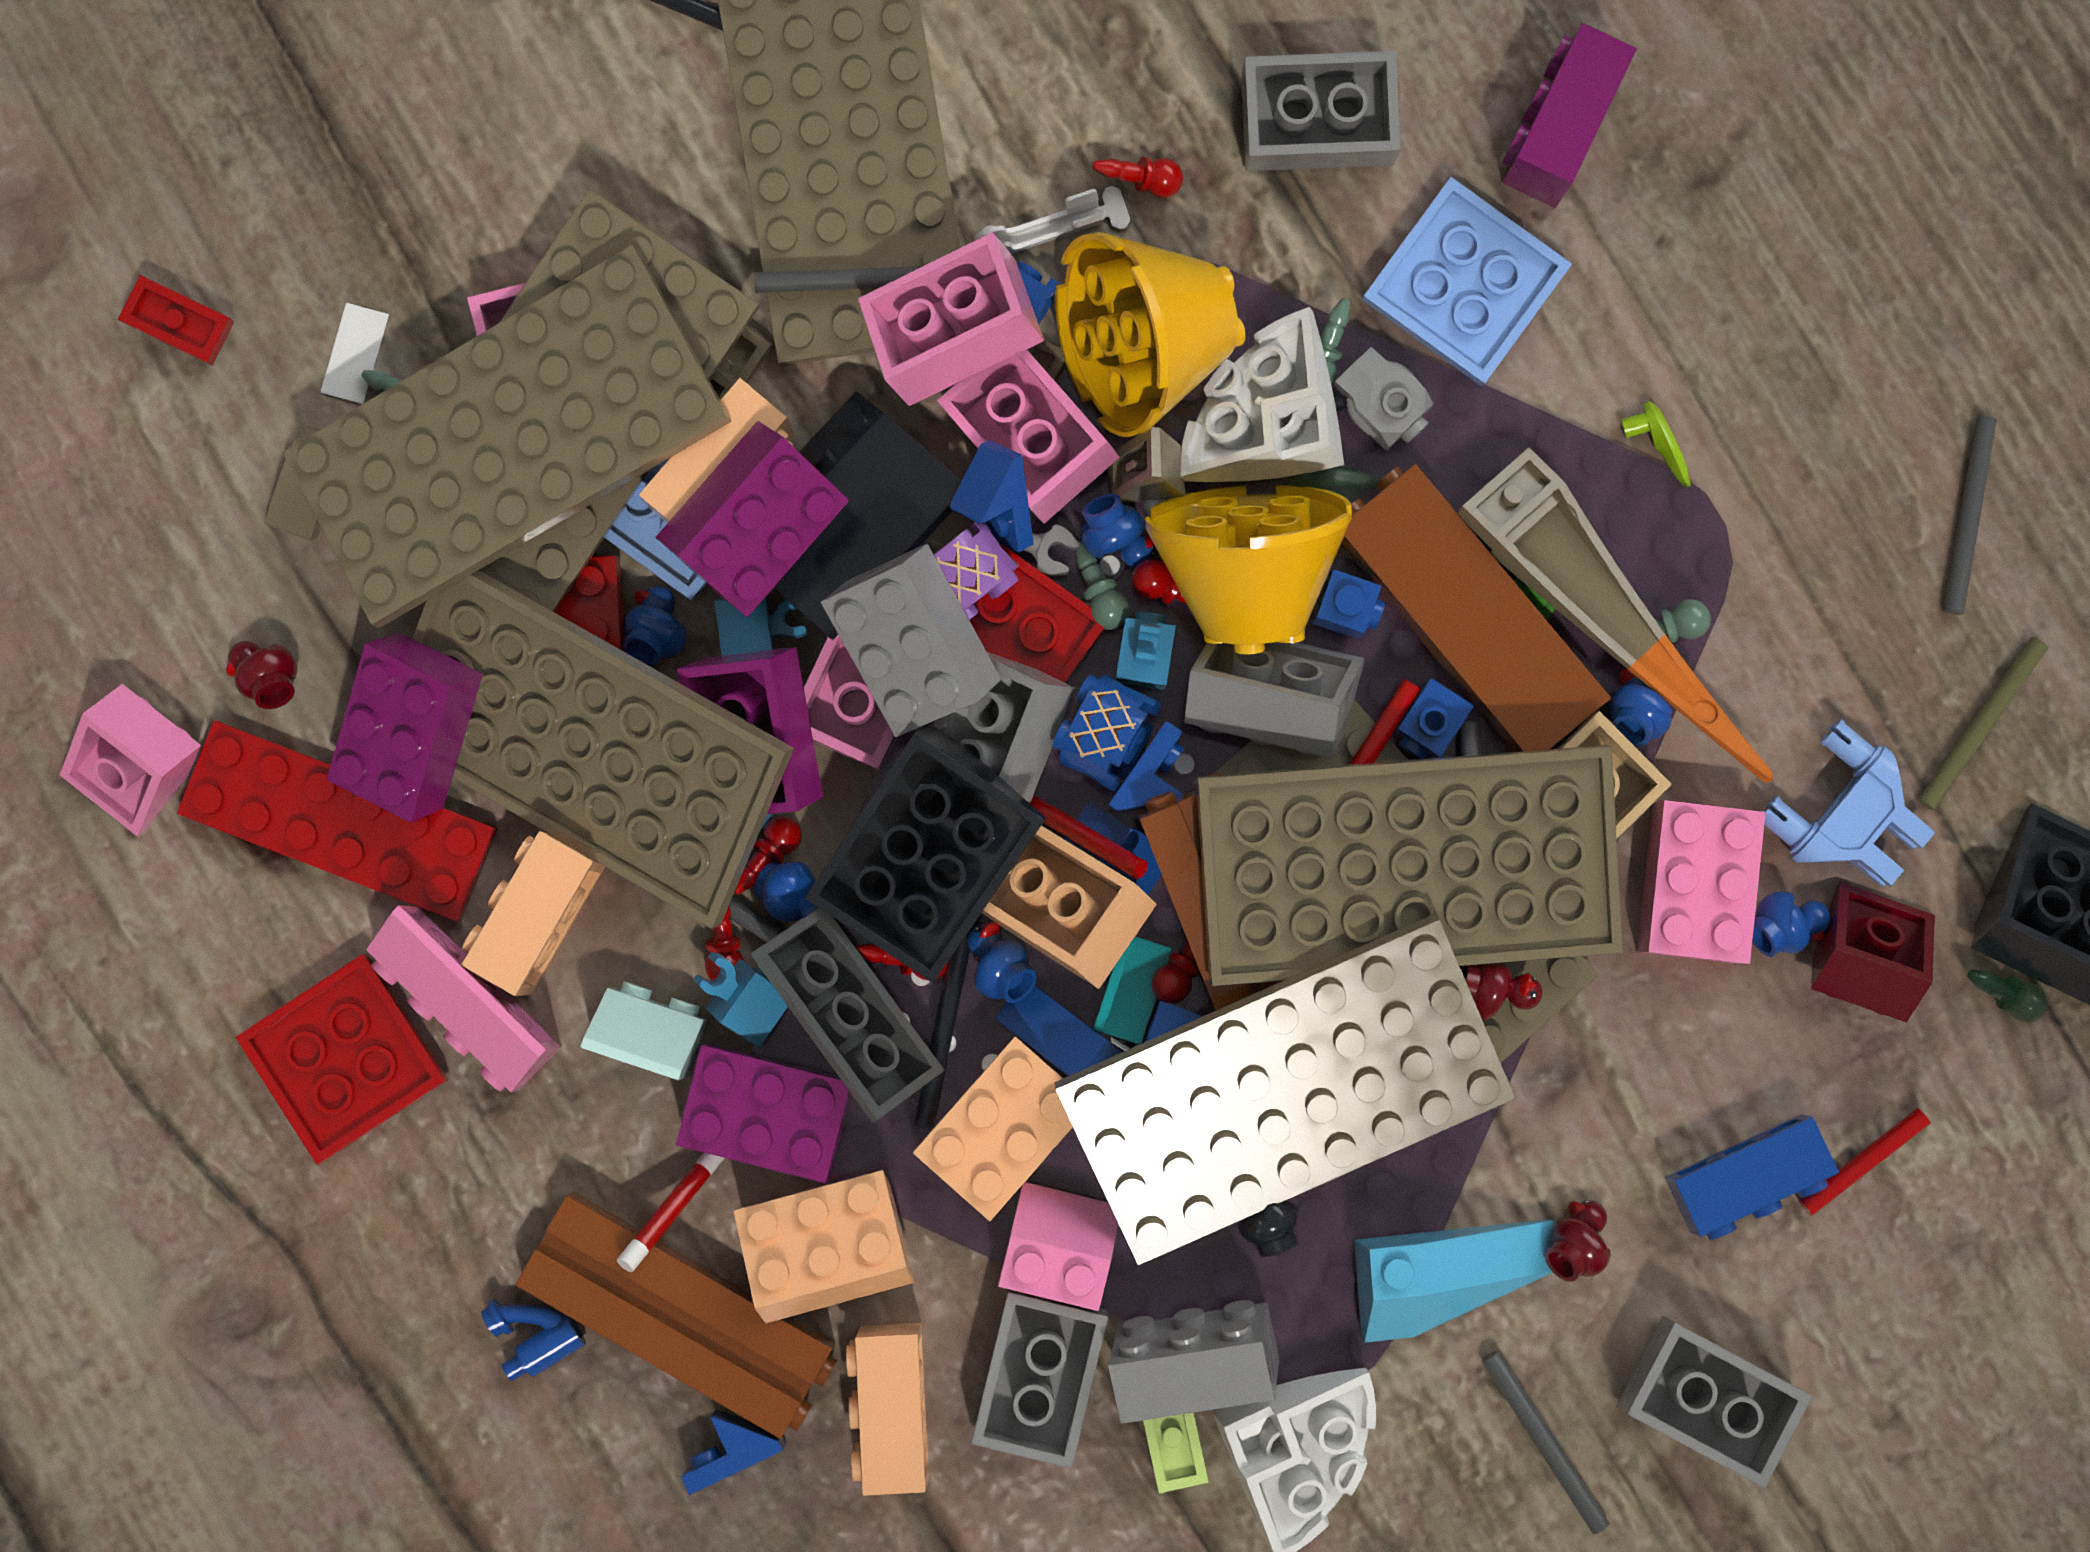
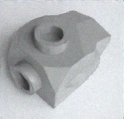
M1372 347L1360 356L1334 382L1339 392L1346 399V407L1351 420L1363 432L1371 435L1386 452L1400 438L1409 444L1429 424L1423 416L1434 404L1418 378L1406 366L1385 360Z

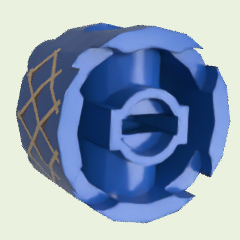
M1090 674L1078 692L1076 702L1080 703L1081 706L1073 722L1066 719L1061 724L1053 740L1052 747L1059 750L1060 765L1086 774L1096 780L1101 786L1114 792L1121 787V782L1118 780L1117 775L1126 779L1139 760L1154 729L1153 725L1146 722L1148 714L1158 716L1161 702L1124 686L1109 675H1102L1100 678H1097Z

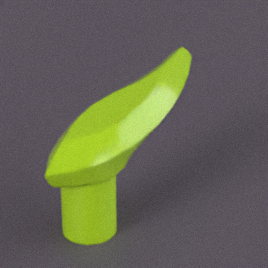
M1647 401L1643 406L1644 413L1621 419L1626 438L1650 432L1655 449L1664 457L1676 479L1684 489L1691 487L1688 469L1682 452L1665 417L1654 403Z

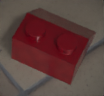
M1839 882L1829 907L1831 915L1829 927L1823 933V940L1818 941L1813 954L1811 989L1824 993L1829 997L1838 998L1872 1010L1877 1014L1886 1015L1907 1023L1933 983L1935 915Z

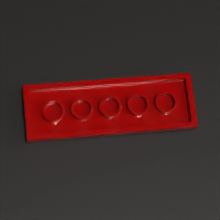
M213 721L176 814L451 920L462 921L498 828L446 808L410 823L328 781L327 776L331 764L219 721Z

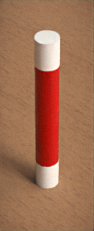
M703 1153L617 1258V1262L622 1268L631 1273L637 1268L725 1158Z

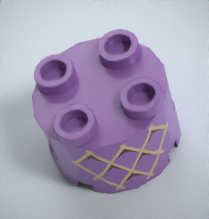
M974 522L970 525V528L975 533L974 536L966 529L933 554L969 620L979 612L973 605L986 593L991 599H996L1019 580L1013 572L1018 568V563L1011 559L1001 548L985 522Z

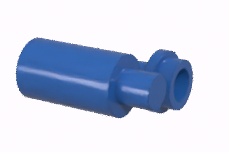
M492 1299L488 1302V1307L481 1311L485 1324L495 1337L503 1333L508 1335L513 1332L512 1323L536 1324L543 1328L540 1332L515 1346L517 1355L502 1364V1368L510 1381H514L525 1373L535 1377L586 1345L585 1337L575 1320L548 1306L535 1304L502 1306L496 1299Z

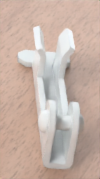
M1110 186L1105 188L1102 194L1103 206L1098 207L1097 191L1091 189L1067 197L1065 199L1066 210L1012 228L988 225L974 236V241L994 232L1010 254L1103 224L1106 218L1110 219L1112 227L1123 230L1127 228L1130 217L1120 189Z

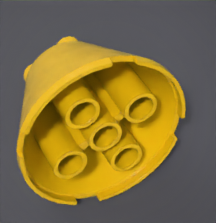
M1094 232L1077 237L1069 244L1062 256V265L1068 264L1065 283L1056 285L1055 310L1063 357L1071 380L1082 402L1092 400L1098 411L1103 415V417L1098 418L1097 422L1115 435L1131 437L1150 430L1231 355L1235 347L1243 345L1245 341V328L1237 316L1233 297L1234 279L1226 266L1216 267L1212 263L1102 232Z
M1276 484V494L1247 495L1246 485L1200 490L1186 493L1182 497H1172L1150 508L1151 519L1150 517H1145L1146 531L1202 630L1204 641L1211 644H1234L1235 653L1248 655L1263 652L1265 650V643H1296L1305 639V626L1350 524L1352 510L1351 503L1347 498L1324 489Z

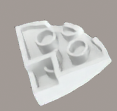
M1310 307L1291 313L1255 333V344L1235 362L1226 359L1214 372L1204 387L1207 399L1196 422L1189 420L1182 441L1180 477L1184 481H1253L1312 473L1344 465L1341 436L1329 371L1314 313Z
M1358 1368L1304 1377L1276 1385L1275 1400L1211 1410L1235 1471L1271 1552H1297L1328 1527L1327 1515L1344 1494L1353 1495L1366 1469L1368 1462L1364 1455V1449L1368 1438L1369 1429L1376 1428V1403L1369 1371L1366 1368Z

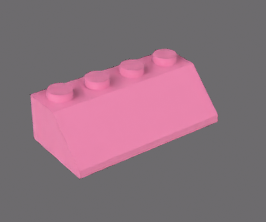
M398 905L366 949L376 959L371 964L372 968L389 984L394 985L398 981L411 994L407 999L410 1006L424 1019L429 1021L434 1016L448 1030L443 1035L445 1040L461 1055L466 1056L470 1052L484 1065L479 1070L480 1074L498 1091L501 1092L505 1087L510 1092L519 1091L561 1048L503 989L461 966L467 954L462 952V948L420 907Z

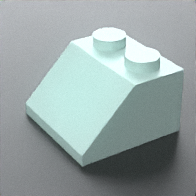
M623 981L621 990L607 988L585 1033L580 1048L676 1080L690 1077L709 1021L707 1018L698 1016L700 1006L671 997L668 1006L650 1000L652 990Z

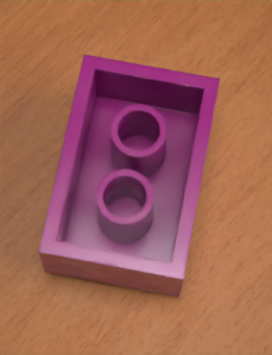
M1583 22L1574 37L1564 34L1543 75L1550 79L1551 82L1543 78L1522 118L1523 121L1530 125L1527 126L1521 123L1501 161V165L1509 168L1502 181L1503 184L1553 208L1557 207L1572 185L1637 48Z
M757 421L655 538L725 601L748 617L849 500L783 436Z
M399 632L365 643L327 780L410 823L443 809L483 673Z
M796 647L705 657L677 669L680 684L794 748L767 814L796 812L823 798Z
M711 1043L703 1044L700 1047L676 1146L826 1183L831 1179L852 1094L838 1075Z

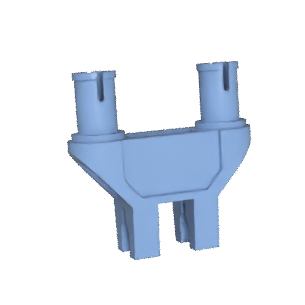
M1840 718L1828 729L1831 733L1829 735L1827 733L1824 734L1819 743L1826 746L1854 769L1852 772L1854 777L1817 822L1808 823L1776 795L1766 804L1767 810H1761V812H1766L1764 825L1790 846V858L1796 863L1849 861L1880 887H1884L1885 884L1892 886L1904 869L1873 843L1887 829L1910 849H1915L1916 847L1923 848L1935 832L1905 807L1900 773L1893 752L1885 745L1873 747Z

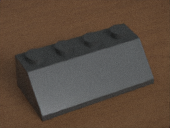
M818 908L750 954L872 1123L879 1120L945 1071L835 919L822 909Z

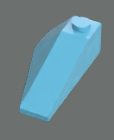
M1545 1219L1354 1240L1362 1341L1366 1343L1415 1337L1553 1273L1545 1260V1251L1551 1246L1550 1239L1553 1220Z

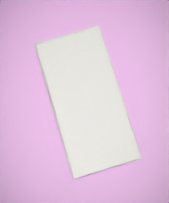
M346 303L320 393L364 404L369 384L362 378L361 374L364 370L374 369L389 314Z

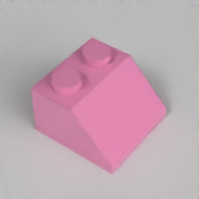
M121 684L82 714L60 776L138 837L145 831L188 777L201 745L192 739L185 730L177 727L155 710L148 701L136 695L124 684Z
M1024 1182L1015 1212L998 1287L1099 1311L1118 1228V1221L1109 1202Z

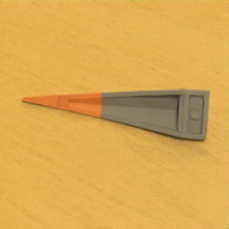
M1529 447L1462 505L1457 514L1492 549L1491 554L1497 561L1658 693L1760 780L1769 783L1774 779L1773 772L1709 694L1648 611L1588 521L1566 483Z

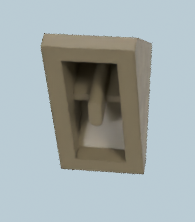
M1152 427L1145 433L1137 435L1115 450L1120 458L1108 467L1109 494H1117L1122 504L1185 496V481L1180 477L1182 446L1159 427Z

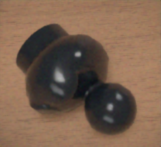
M1288 1200L1268 1204L1264 1210L1238 1221V1231L1246 1241L1256 1245L1260 1257H1271L1281 1254L1298 1243L1294 1232L1298 1220V1207Z

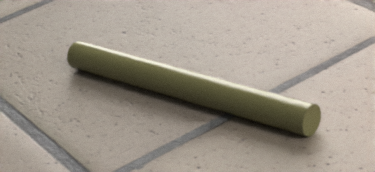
M2031 637L1917 798L1918 802L1930 810L1936 809L2048 650V646L2035 637Z

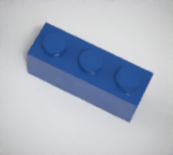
M1800 1114L1664 1178L1690 1233L1700 1237L1707 1235L1709 1240H1713L1734 1231L1737 1228L1734 1221L1751 1213L1757 1219L1778 1211L1783 1207L1780 1200L1798 1192L1800 1197H1806L1828 1187L1826 1179L1838 1174L1839 1171L1814 1118Z

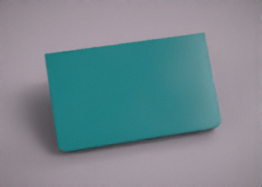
M1136 936L1134 937L1110 973L1092 1028L1093 1030L1138 1045L1142 1043L1156 1000L1151 986L1152 977L1159 967L1168 963V956L1172 948Z

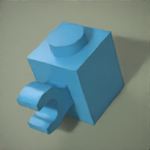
M765 597L748 617L744 616L725 600L714 601L721 655L775 649L774 637L801 638L808 634L806 626L790 627L786 624L788 612L797 610L786 600L781 602L776 611L771 615L769 600Z
M1137 611L1135 619L1125 618L1115 677L1117 682L1160 690L1165 689L1176 629L1175 625L1165 624L1166 616Z
M712 952L709 958L720 967L718 977L714 980H705L698 974L694 977L695 983L704 992L714 995L705 1009L721 1024L760 1048L788 1006L758 965L754 968L739 958L735 966H733L723 955Z

